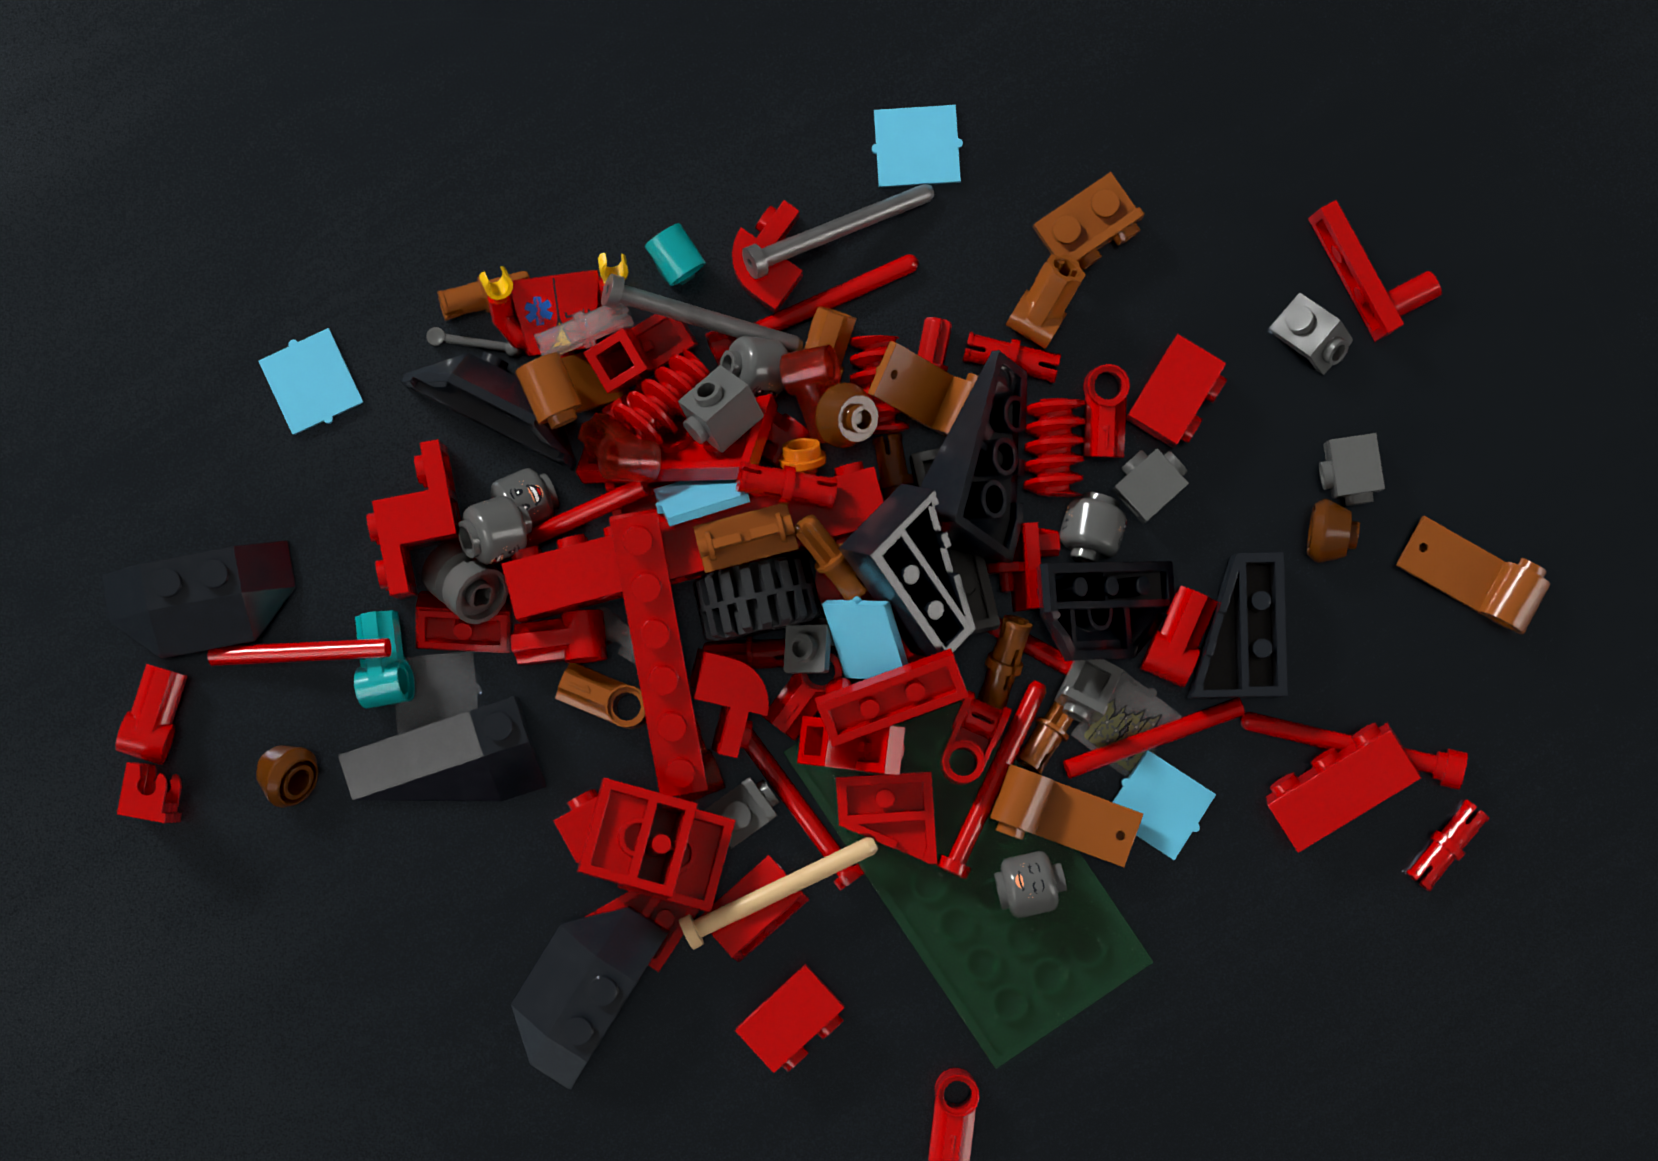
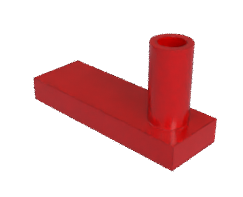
M1337 200L1321 207L1308 218L1374 341L1391 334L1403 326L1404 323L1401 316L1441 296V286L1435 275L1430 271H1426L1386 292Z
M950 648L852 684L843 677L834 678L827 684L826 694L816 697L815 701L832 747L968 698L969 695Z

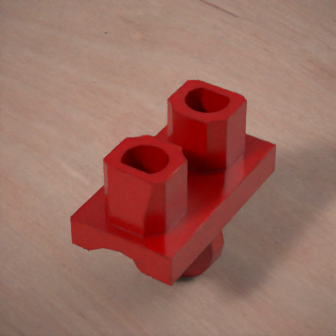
M1038 522L1022 524L1013 563L998 561V563L986 564L988 575L999 574L1000 592H1012L1013 612L1039 609L1036 568L1041 564V558L1059 556V532L1038 528Z

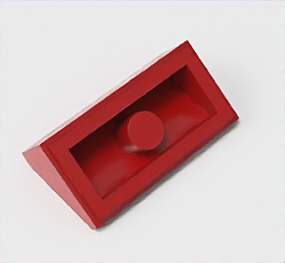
M421 591L416 603V648L510 653L513 616L510 596H507L506 602L499 613L489 621L480 624H468L455 615L446 604L437 599L431 592Z

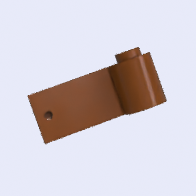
M890 341L880 365L876 368V375L867 394L940 435L947 437L978 375L968 373L966 380L955 377L900 344Z
M553 352L534 359L515 371L538 424L549 423L551 429L559 428L578 418L576 415L578 413L608 405L630 392L628 388L618 393H607L583 352L561 358L559 352Z
M1422 516L1396 564L1397 567L1501 626L1519 634L1525 633L1550 586L1549 581L1543 578L1547 571L1539 565L1524 558H1521L1518 564L1505 562L1426 516Z
M1009 764L990 818L999 821L996 831L1023 840L1025 832H1029L1125 867L1143 813Z

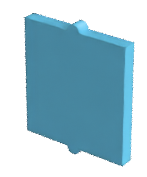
M956 105L874 110L876 144L872 146V152L877 154L879 188L961 182L959 149L962 148L963 141L958 138Z
M329 328L299 342L291 340L289 347L258 361L294 436L322 422L331 424L334 421L333 417L364 403Z
M736 480L678 481L653 489L657 499L655 504L658 514H664L669 526L749 503L750 499L748 493L736 492Z
M855 596L852 600H826L822 604L845 678L868 679L909 664L890 601L862 600L859 596Z
M1147 750L1130 776L1122 778L1121 785L1123 787L1113 803L1143 813L1136 836L1175 860L1191 833L1199 831L1200 825L1198 822L1216 794Z

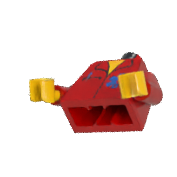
M601 253L598 257L600 277H598V270H588L511 280L506 268L500 266L502 277L499 281L490 283L485 271L481 272L479 279L487 293L493 324L512 347L524 349L525 354L529 356L559 352L561 358L574 355L575 350L593 347L596 345V340L606 334L618 306L615 309L602 306L601 297L605 282L611 273L622 276L624 279L627 278L629 272L625 254H621L619 265L607 267L606 253Z

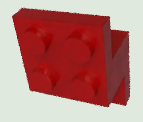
M439 439L421 442L420 449L422 455L414 456L418 482L423 484L424 488L428 487V490L372 501L374 513L366 514L371 541L376 542L381 547L383 560L375 561L380 588H385L386 591H389L390 596L399 600L418 597L410 550L440 545L450 540H459L457 525L462 520L448 447Z
M604 777L600 785L577 873L617 883V888L710 913L735 820L696 809L697 803Z

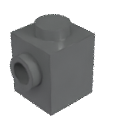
M721 365L678 401L687 418L683 425L690 436L699 444L707 441L722 453L764 417L749 385Z
M1372 433L1338 438L1325 442L1323 446L1326 461L1319 463L1323 489H1330L1332 500L1345 498L1346 506L1374 502L1373 493H1379L1385 489L1377 434Z
M1157 448L1148 456L1141 450L1121 468L1127 476L1112 491L1137 519L1144 524L1189 484L1183 477L1188 471L1170 451L1163 455Z

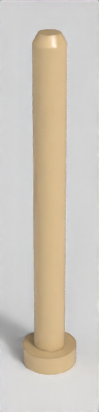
M871 837L863 838L695 920L689 914L679 919L681 929L689 945L694 950L704 945L702 937L874 855L878 850L876 842Z

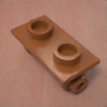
M783 503L693 526L705 573L799 549L788 505Z

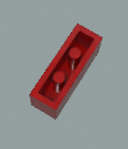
M1388 722L1381 727H1378L1376 723H1372L1362 728L1351 737L1354 742L1340 752H1337L1335 748H1331L1321 753L1311 761L1312 769L1299 777L1294 772L1287 774L1270 786L1272 793L1266 796L1267 805L1298 853L1421 779L1418 769Z

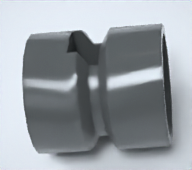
M450 540L440 544L432 550L425 560L422 569V581L426 589L446 604L455 615L466 623L480 624L489 621L504 606L509 594L504 574L492 564L486 565L479 562L475 557H468L463 551L459 540Z

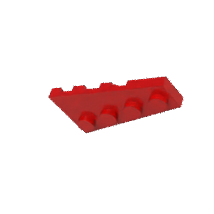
M772 394L756 397L764 417L723 453L707 441L703 444L695 441L683 425L685 420L677 415L673 417L678 428L675 434L663 427L659 429L664 441L662 446L647 440L644 442L646 447H641L633 441L624 429L617 432L609 430L591 434L587 438L576 473L582 483L631 482L640 477H643L646 482L737 480L741 461L759 465L778 405Z

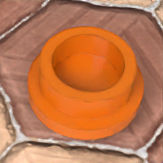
M811 438L794 439L782 445L783 453L778 458L779 466L782 469L784 465L796 468V472L806 474L817 473L818 467L823 466L827 461L825 451L820 448V442Z

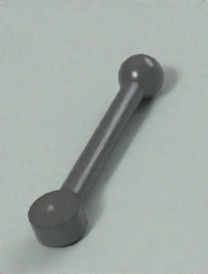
M439 327L429 329L426 335L428 342L434 347H440L444 343L502 351L512 358L521 356L524 349L512 347L509 342L445 334Z

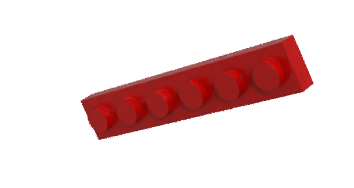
M657 508L609 517L659 792L669 796H677L708 790Z

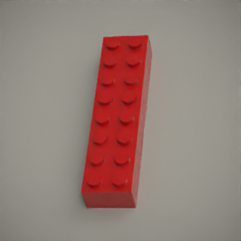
M862 461L835 468V477L833 478H837V485L834 486L837 487V492L832 508L790 501L788 509L793 527L804 517L814 515L835 542L851 535L883 503L875 468L873 466L864 469ZM748 493L749 503L673 526L668 525L664 514H658L670 584H677L708 574L704 570L693 526L781 503H778L777 498ZM611 527L603 529L605 537L588 541L584 534L557 540L558 549L542 553V549H539L538 546L520 549L511 557L512 561L502 563L515 619L521 623H527L623 598ZM796 536L799 549L754 560L751 562L776 558L791 553L807 550V548Z

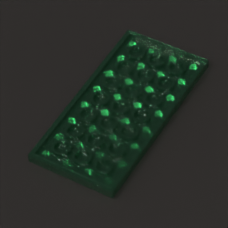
M964 682V685H965V687H966V690H967V691L970 690V689L968 688V686L966 685V683ZM964 699L892 725L905 727L904 756L901 760L900 773L932 772L937 863L941 855L949 856L1003 741V738L1000 737L996 747L993 748L983 772L976 780L969 784L958 785L951 783L944 777L940 768L941 755L952 733V725ZM972 714L973 717H976L982 721L992 724L990 721ZM799 742L784 751L783 753L845 845L849 846L866 838L864 835L839 826L836 777L877 775L881 773L798 764ZM967 750L954 751L949 760L952 771L957 775H970L975 769V758ZM1015 758L1012 765L1022 768L1018 760ZM993 805L967 860L966 866L970 867L971 871L966 880L936 866L937 864H928L875 841L878 847L877 852L858 862V864L991 1063L997 1069L1152 964L1153 961L1078 850L1029 832H1025L1024 838L1021 840L996 831L999 821L990 818L994 808ZM1043 851L1049 856L1052 865L1061 863L1067 891L1058 893L1059 904L1055 910L1017 918L1013 916L1010 909L1002 910L994 873L1001 872V864L1007 858Z

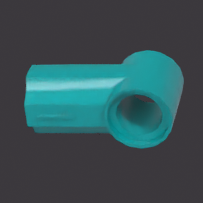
M680 223L674 224L660 232L644 246L654 260L660 275L670 286L679 283L681 285L696 277L695 273L706 264V261Z
M373 611L356 616L357 640L389 638L392 647L390 657L360 659L361 667L356 669L354 675V688L358 702L363 708L367 709L411 701L415 694V679L411 666L403 657L398 611Z

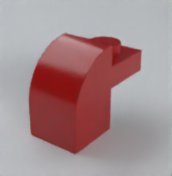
M783 200L778 209L770 205L755 226V229L760 232L757 238L741 227L735 237L732 249L734 271L740 286L751 298L772 313L778 312L803 278V271L786 259L768 266L769 271L767 275L754 279L746 269L742 250L753 244H757L762 249L785 239L800 218L799 210Z
M653 314L633 328L618 330L583 353L606 392L618 393L636 385V382L639 380L644 381L653 376L657 368L668 364L669 358L672 355H683L682 349L689 351L699 344L685 322Z
M698 648L689 681L691 697L722 705L711 749L718 754L738 758L740 748L747 747L752 733V721L747 720L749 712L764 716L768 715L769 700L766 687L760 676L747 664L725 654Z
M803 716L797 763L900 775L901 760L904 756L905 727L889 726L832 747L822 718Z

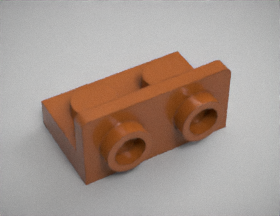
M1110 172L1033 224V228L1051 254L1057 256L1066 254L1079 262L1080 268L1083 271L1102 257L1098 251L1100 248L1114 240L1117 246H1120L1140 232L1141 229L1137 223L1143 219L1145 214L1140 207L1136 208L1112 172Z

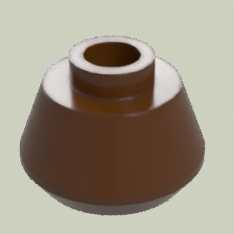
M852 383L836 384L823 394L817 405L816 426L818 432L832 446L839 448L854 446L869 438L877 427V407L869 395L858 385Z
M1323 499L1315 503L1309 524L1307 555L1316 563L1344 558L1348 549L1356 550L1360 522L1352 521V512L1329 499Z
M279 745L268 750L260 757L256 778L268 801L276 807L285 808L302 802L310 795L318 779L317 760L310 750L302 747Z

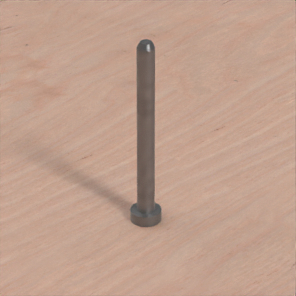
M922 184L762 249L757 244L745 247L742 250V256L746 269L754 279L763 277L768 274V266L930 202L935 195L931 185Z
M611 273L603 288L601 304L605 307L615 309L621 303L735 338L747 335L775 339L782 342L789 354L800 353L803 348V341L798 336L624 285L625 279L619 275Z

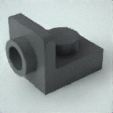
M749 777L704 811L735 820L729 843L732 849L778 816L773 807L780 802L764 779L755 784L751 777Z

